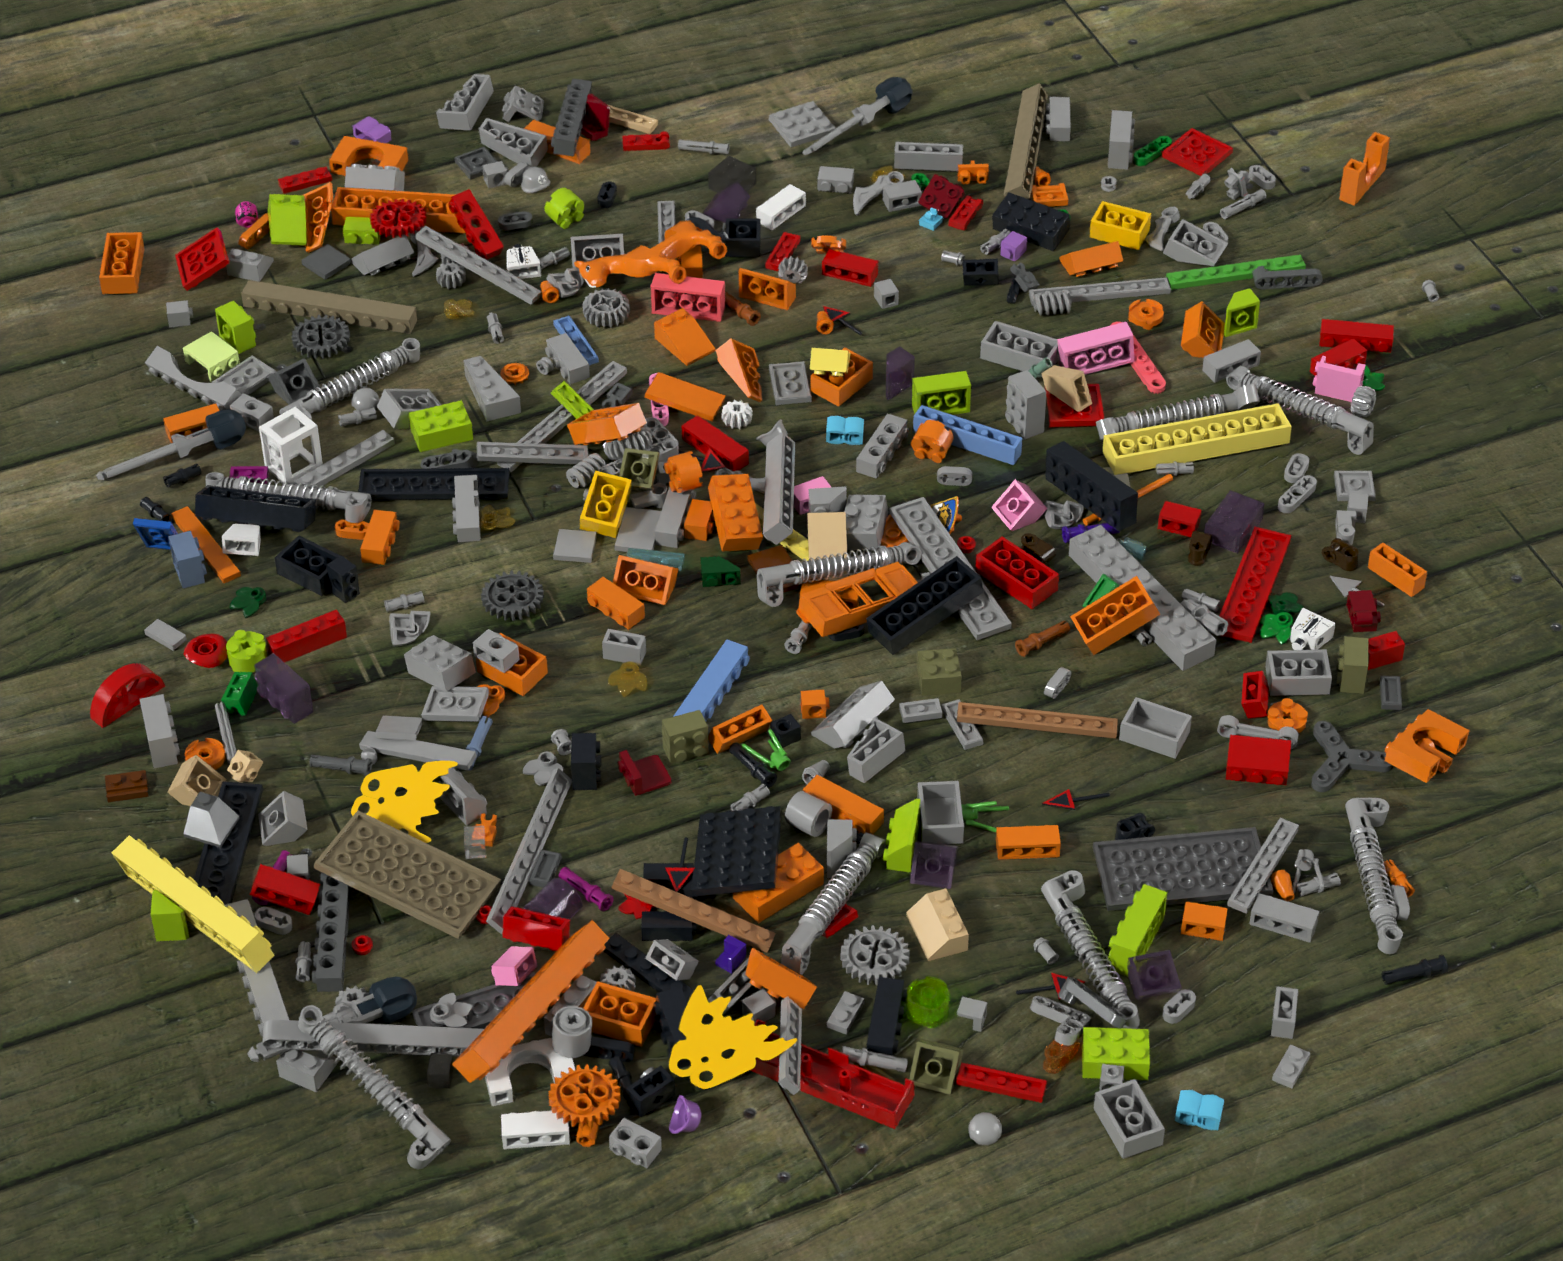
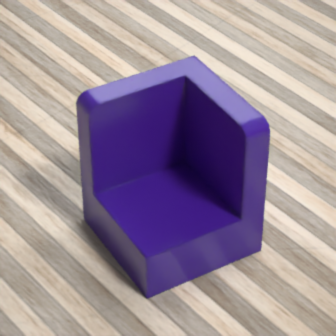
M728 935L724 939V952L717 958L715 965L732 974L746 958V943Z

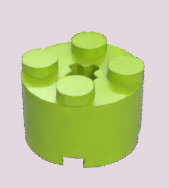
M560 188L551 195L552 199L550 202L547 201L545 204V213L562 229H567L571 223L579 222L584 217V202L570 189Z
M237 630L226 644L228 661L234 672L253 673L257 670L260 672L265 669L268 664L266 642L262 634Z

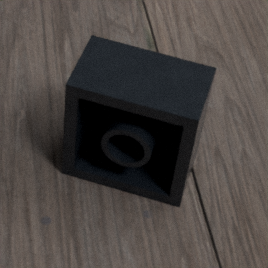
M726 218L725 233L728 234L729 238L725 240V245L727 246L725 257H760L761 218Z
M572 733L571 773L573 790H597V782H601V770H598L602 763L601 755H597V753H601V743L596 740V733Z

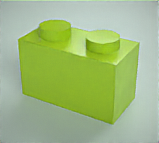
M346 217L343 228L345 243L379 245L381 235L379 232H375V229H372L369 217Z

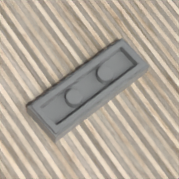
M960 699L941 704L942 712L964 750L983 745V739L973 723L957 722Z

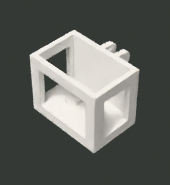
M296 407L259 426L265 466H268L269 472L281 480L283 484L286 481L292 484L294 480L323 464L318 426ZM299 421H300L302 424H304L305 426L302 427V428H300V423H299ZM308 436L311 437L313 455L302 444V439ZM300 455L310 463V465L298 472L291 473L290 460Z

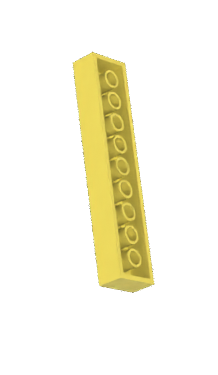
M1279 403L1104 435L1103 454L1114 475L1153 469L1156 468L1157 464L1173 463L1174 461L1177 463L1192 462L1290 443L1292 426Z
M129 835L111 852L129 878L151 894L156 889L183 909L186 921L255 973L274 956L270 949L271 943L262 937L264 933L256 925L252 927L251 923L244 916H237V912L231 906L225 907L220 898L217 896L212 897L211 893L204 886L198 887L197 882L190 876L186 878L182 870L178 867L174 869L166 858H159V854L154 849L150 848L148 850L145 843L139 838L135 840Z

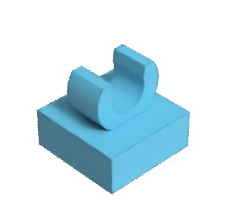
M931 207L930 211H927L919 219V225L934 231L943 222V216L938 215V210Z

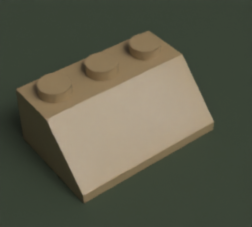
M946 888L925 894L906 912L928 961L968 951L969 934Z

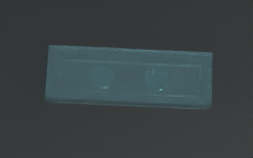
M628 548L627 552L628 557L676 567L681 572L685 560L684 553Z

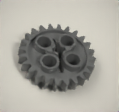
M320 315L317 318L311 316V320L305 318V323L299 322V326H295V330L292 331L293 347L296 348L297 352L301 351V355L307 353L308 358L314 355L315 359L318 356L324 359L325 355L331 357V353L338 355L337 351H343V347H347V343L350 342L348 325H345V321L341 322L340 318L335 320L334 316L330 318L327 315L324 318H321ZM320 327L322 328L323 346H320Z
M511 570L510 574L503 572V576L496 574V579L489 578L490 583L485 582V587L482 588L481 600L486 612L490 611L491 616L497 614V619L504 616L505 621L508 617H511L512 621L515 620V617H519L522 620V615L530 617L529 612L536 613V608L540 609V604L543 603L544 591L542 584L539 583V579L535 580L534 575L528 577L527 572L521 575V571L514 574Z

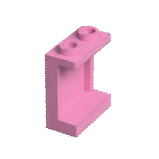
M1322 356L1321 361H1317L1315 366V372H1317L1313 380V386H1316L1315 394L1352 402L1354 392L1363 385L1365 365L1358 363L1356 370L1325 363L1326 356Z

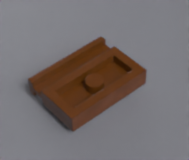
M146 770L105 776L108 803L149 797Z

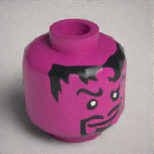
M248 201L240 203L235 209L237 224L245 228L252 226L258 220L257 207Z

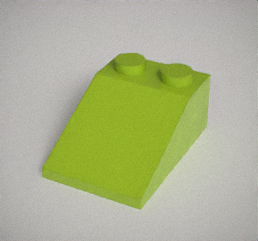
M269 194L268 219L271 244L306 245L304 196Z

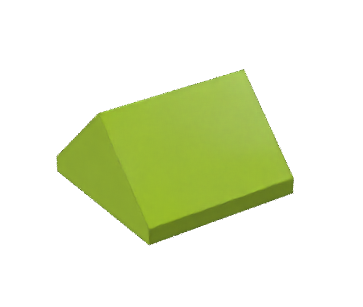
M155 889L152 892L151 919L156 942L187 940L189 933L184 910Z

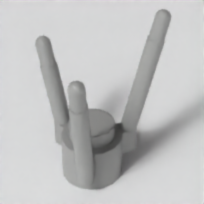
M1300 849L1294 865L1297 867L1292 886L1294 893L1296 892L1301 871H1308L1313 866L1321 887H1325L1318 865L1319 859L1314 858V853L1310 850Z

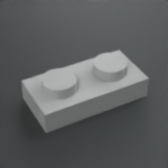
M938 698L899 703L903 723L942 718V709Z
M845 991L827 1021V1028L847 1035L864 1005V998Z
M1290 1044L1273 1074L1272 1081L1292 1089L1310 1058V1052Z

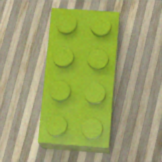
M1143 884L1140 891H1136L1133 905L1127 907L1125 912L1126 918L1124 921L1121 920L1119 922L1116 936L1112 935L1109 942L1111 950L1108 957L1117 973L1130 978L1135 976L1164 921L1167 892Z

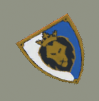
M958 496L930 505L949 534L954 532L955 522L962 520V515L958 514Z

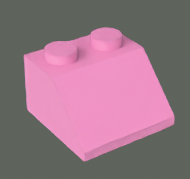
M1017 480L1012 482L991 507L1011 531L1035 523L1047 510V507L1030 487Z

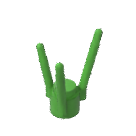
M771 729L768 730L774 741L773 743L771 739L768 740V743L774 750L770 756L771 760H768L746 744H742L743 748L768 764L771 769L776 767L778 771H783L791 763L787 753Z
M996 801L962 804L963 821H966V825L996 832V828L975 822L974 819H978V812L1009 810V807L993 806L997 805Z

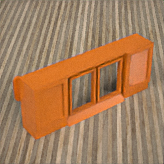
M895 562L877 569L872 568L825 584L824 587L800 594L799 607L796 613L804 623H811L822 637H826L866 623L867 617L918 582L903 565ZM875 580L889 597L873 602L859 585ZM853 588L866 604L850 610L836 593Z

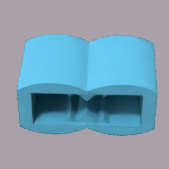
M841 416L827 417L826 442L831 444L846 443L849 445L863 444L864 419L859 417L844 418Z
M1181 1090L1175 1121L1184 1125H1197L1204 1129L1218 1130L1224 1099L1213 1094L1201 1095L1194 1090Z

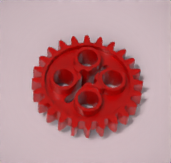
M395 199L394 202L388 200L387 204L382 202V206L377 205L376 209H372L373 213H370L372 229H375V232H379L380 235L385 234L386 237L392 235L393 238L396 235L402 238L404 234L407 237L409 233L415 234V230L420 231V227L424 228L427 219L425 208H422L421 204L417 205L416 201L411 203V200L404 202V199L401 201Z

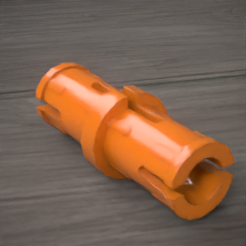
M1393 860L1385 861L1384 866L1387 875L1391 879V884L1403 886L1408 897L1412 896L1415 889L1407 881L1404 872L1396 867Z

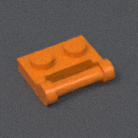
M1064 183L1051 186L1032 185V201L1048 207L1068 205Z

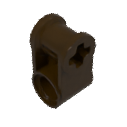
M1192 532L1188 562L1191 565L1200 566L1204 564L1211 547L1212 534Z
M1026 533L1021 537V549L1046 565L1056 556L1054 547L1036 535Z
M1335 538L1332 540L1331 545L1322 549V556L1326 561L1339 566L1345 571L1357 569L1359 550L1356 547L1345 543L1339 538Z

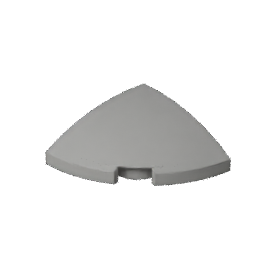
M567 268L565 273L548 274L546 278L551 285L559 290L560 297H569L576 294L584 282L579 268Z
M1048 500L1044 503L1047 507V510L1044 512L1046 522L1053 529H1062L1063 526L1069 528L1072 524L1079 521L1084 510L1083 505L1068 500L1064 505Z
M411 611L410 614L390 613L389 623L392 645H407L414 642L420 634H423L429 623L430 611Z

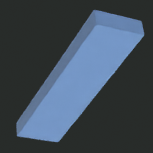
M570 316L553 321L554 327L559 334L566 333L589 365L599 362L597 354Z

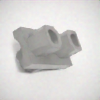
M1230 168L1228 170L1229 177L1224 181L1225 185L1229 188L1227 195L1233 200L1239 196L1244 198L1247 195L1246 184L1251 179L1250 174L1246 171L1235 173L1234 169Z

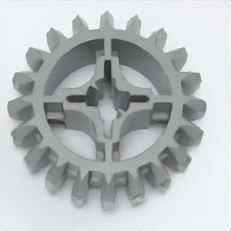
M601 288V291L595 290L594 293H589V296L585 297L582 305L586 321L590 322L591 325L596 324L597 327L603 326V328L606 326L611 328L612 325L618 326L619 323H624V320L628 319L630 312L629 299H627L626 295L622 294V291L617 292L616 289L610 290L608 288L603 290Z
M642 427L638 432L629 433L628 438L624 440L605 441L603 447L608 459L617 460L623 458L625 448L644 450L653 444L649 429Z

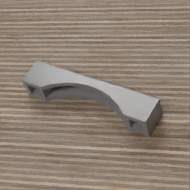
M159 346L154 349L145 362L149 367L148 371L156 377L160 375L165 382L169 384L171 382L174 383L178 389L182 391L184 389L187 390L195 398L200 397L207 405L217 404L220 411L230 409V405L242 395L237 388L224 381L202 383L187 378L181 373L178 361L173 355Z

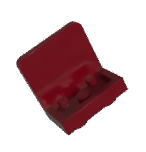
M592 93L587 95L586 115L581 134L591 141H596L608 136L610 107Z
M934 174L918 202L928 210L931 207L937 209V214L947 219L957 202L963 200L965 193L960 185L952 184L944 176Z
M627 750L619 752L620 761L617 762L619 771L623 773L628 787H631L635 796L672 783L671 777L658 755L633 761Z

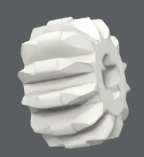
M734 399V402H727V405H724L722 409L723 422L726 426H731L732 429L735 427L739 429L747 427V424H750L752 420V409L748 403H743L742 400L736 402Z

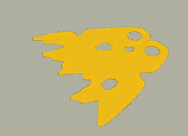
M432 761L422 765L419 772L411 764L370 773L363 780L360 788L363 795L356 798L351 814L353 816L358 811L360 804L367 802L370 805V810L366 813L367 815L398 830L405 829L408 831V835L429 843L432 840L418 832L416 825L421 824V817L439 813L435 809L436 803L434 800L441 797L443 792L449 789L450 785L432 781L438 776L448 774V769L457 766L458 763L455 761ZM373 779H377L380 782V786L376 791L368 789V784ZM398 787L408 790L403 796L397 797L395 795ZM380 797L385 799L382 804L378 803Z
M698 985L689 999L679 1026V1030L687 1039L678 1041L673 1046L669 1069L680 1077L690 1076L692 1084L702 1089H708L753 1069L756 1066L755 1058L771 1060L789 1049L798 1039L794 1038L785 1041L782 1037L772 1042H763L778 1028L777 1026H754V1021L752 1020L753 1013L735 1021H732L730 1016L724 1018L722 1014L729 1004L731 997H719L709 1003L702 986ZM705 1014L713 1016L714 1019L711 1024H702L701 1021ZM734 1049L735 1052L729 1059L721 1056L723 1051ZM706 1056L709 1060L704 1063L701 1061V1058ZM681 1059H688L691 1061V1066L686 1070H681L678 1068L677 1063ZM703 1071H710L713 1074V1078L708 1082H703L699 1079V1075Z

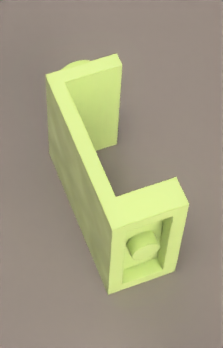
M212 331L183 347L185 362L190 365L197 361L208 370L211 382L240 364L238 351Z

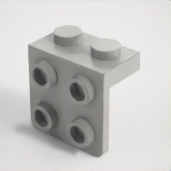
M516 85L510 93L507 92L502 109L504 120L509 122L516 111L536 121L541 120L544 105L543 99Z

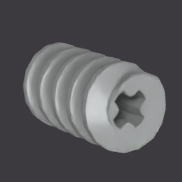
M1063 291L1061 296L1059 292H1055L1054 296L1049 292L1047 297L1044 293H1041L1040 298L1038 294H1034V311H1038L1040 316H1042L1043 310H1045L1047 315H1049L1050 310L1055 315L1057 309H1059L1061 314H1063L1064 309L1067 310V313H1070V292L1067 295Z
M594 453L567 470L566 476L574 488L579 486L584 488L586 483L590 484L592 482L595 471H598L607 464L599 454Z

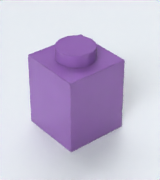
M1012 231L1001 241L1000 255L1015 262L1026 252L1027 237Z

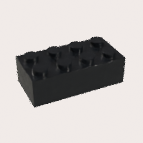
M1008 192L992 214L993 229L1002 232L1004 229H1008L1007 232L1014 231L1027 237V242L1054 252L1070 229V214Z

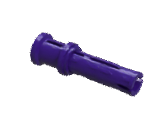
M1108 523L1090 526L1078 524L1076 527L1069 528L1063 526L1062 537L1064 543H1069L1071 538L1099 525H1102L1110 534H1118L1120 531Z

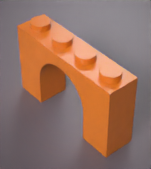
M1374 132L1367 140L1364 161L1360 162L1351 158L1344 166L1339 200L1355 206L1381 176L1386 168L1390 137Z
M344 136L329 159L330 171L332 174L345 176L346 167H352V164L363 159H377L381 161L378 166H382L383 169H385V166H394L403 171L408 162L407 147Z
M1427 709L1422 715L1419 714L1412 724L1409 723L1405 731L1400 732L1393 742L1390 741L1387 744L1384 761L1427 783L1436 775L1441 758L1420 748L1416 743L1422 738H1427L1435 745L1456 755L1465 747L1470 730Z

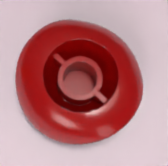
M214 633L199 635L186 645L183 654L187 660L196 665L214 668L221 665L228 656L226 650L227 640L223 636Z

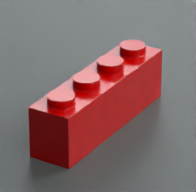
M1322 319L1319 346L1334 348L1354 338L1367 351L1391 353L1394 325Z
M697 415L681 426L682 440L705 456L710 447L727 467L726 469L739 471L749 464V450L724 434L720 429L711 425L707 420Z
M336 609L266 637L268 655L275 665L278 666L347 638L345 621Z

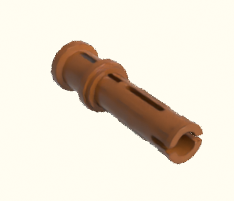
M725 290V304L736 311L738 317L744 318L749 325H756L761 317L760 312L752 310L749 304L741 303Z
M1063 620L1040 633H1031L1028 638L1024 640L1019 639L1015 642L1016 650L1024 657L1028 655V652L1040 649L1042 644L1069 632L1070 626L1068 622L1066 623Z

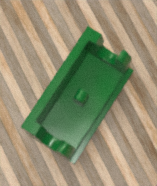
M234 672L221 699L229 713L233 714L234 709L232 707H235L240 715L246 716L259 689L253 673Z

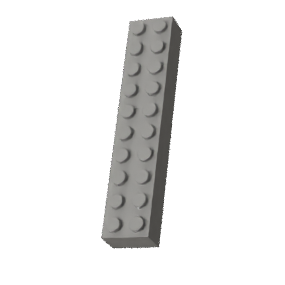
M1102 525L1070 539L1069 556L1096 584L1102 574H1106L1120 586L1135 576L1139 578L1161 614L1144 624V629L1182 671L1214 656L1216 639Z

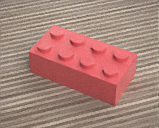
M655 273L651 284L652 314L669 315L683 308L695 319L721 322L725 311V281L686 277L683 282L677 284L669 279V274Z

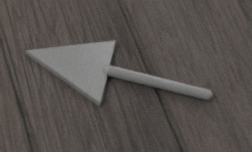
M1330 576L1345 598L1348 596V591H1360L1356 587L1362 581ZM1377 600V604L1384 607V603Z

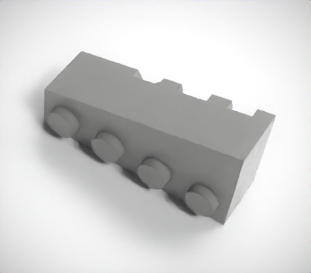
M474 74L463 85V89L457 91L454 94V98L451 101L448 100L444 104L445 107L436 112L440 128L471 131L493 93L490 75Z
M486 118L479 128L480 139L483 145L517 164L525 162L531 167H537L548 151L546 135Z
M482 356L464 360L465 377L486 422L521 413L520 396Z

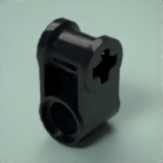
M1137 813L1134 816L1118 821L1115 840L1151 837L1155 833V827L1147 822L1144 813Z

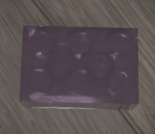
M1230 490L1205 524V533L1212 534L1211 543L1239 553L1250 538L1254 527H1257L1262 521L1264 503Z
M273 653L255 664V678L258 683L257 691L259 695L263 698L265 697L273 708H277L285 719H289L295 724L313 713L309 684Z

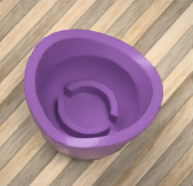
M683 1095L678 1097L669 1125L670 1132L674 1134L694 1131L701 1120V1110L698 1104L686 1099Z

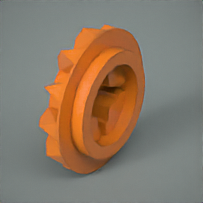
M511 363L501 369L500 376L508 384H523L524 380H528L529 369L523 364Z

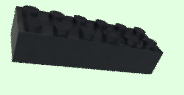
M1065 441L1047 449L1045 476L1048 482L1118 531L1136 524L1138 492Z
M211 485L204 487L195 496V516L201 517L203 520L237 521L238 524L252 523L260 527L268 525L274 526V529L291 528L295 532H302L315 521L316 499Z
M956 556L867 617L868 631L882 646L894 655L982 594V578Z

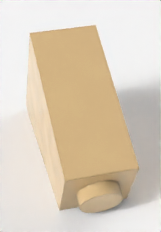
M1054 365L1041 373L1046 390L1076 411L1080 412L1092 404L1084 371Z

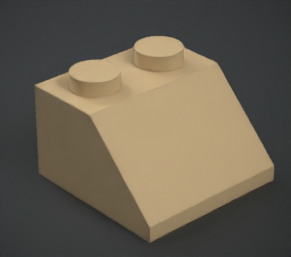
M195 755L182 763L167 793L182 805L191 806L199 792L218 797L222 781H226V778Z

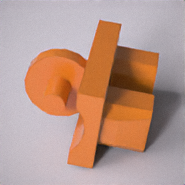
M971 160L970 164H958V181H961L962 184H969L970 181L985 184L986 180H988L989 164H975L974 160Z

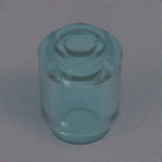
M1128 537L1120 540L1119 543L1136 560H1143L1147 546L1143 545L1140 541Z

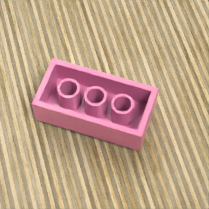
M1127 322L1057 339L1059 366L1084 371V375L1134 362L1133 334Z

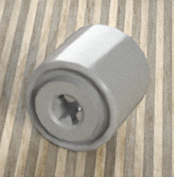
M804 791L797 792L791 798L785 811V821L787 824L813 837H818L827 828V822L832 816V806L829 803Z
M567 1006L556 1012L553 1018L552 1047L560 1056L577 1058L588 1052L591 1045L592 1018L589 1012L577 1006Z

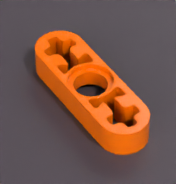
M268 213L264 214L240 236L239 246L248 250L270 231Z

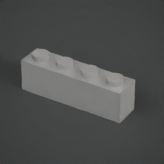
M895 142L894 169L958 171V164H962L963 161L962 144Z
M669 486L655 529V545L678 548L679 542L683 541L684 523L691 501L696 499L697 493L694 489L677 493L676 491L672 492Z

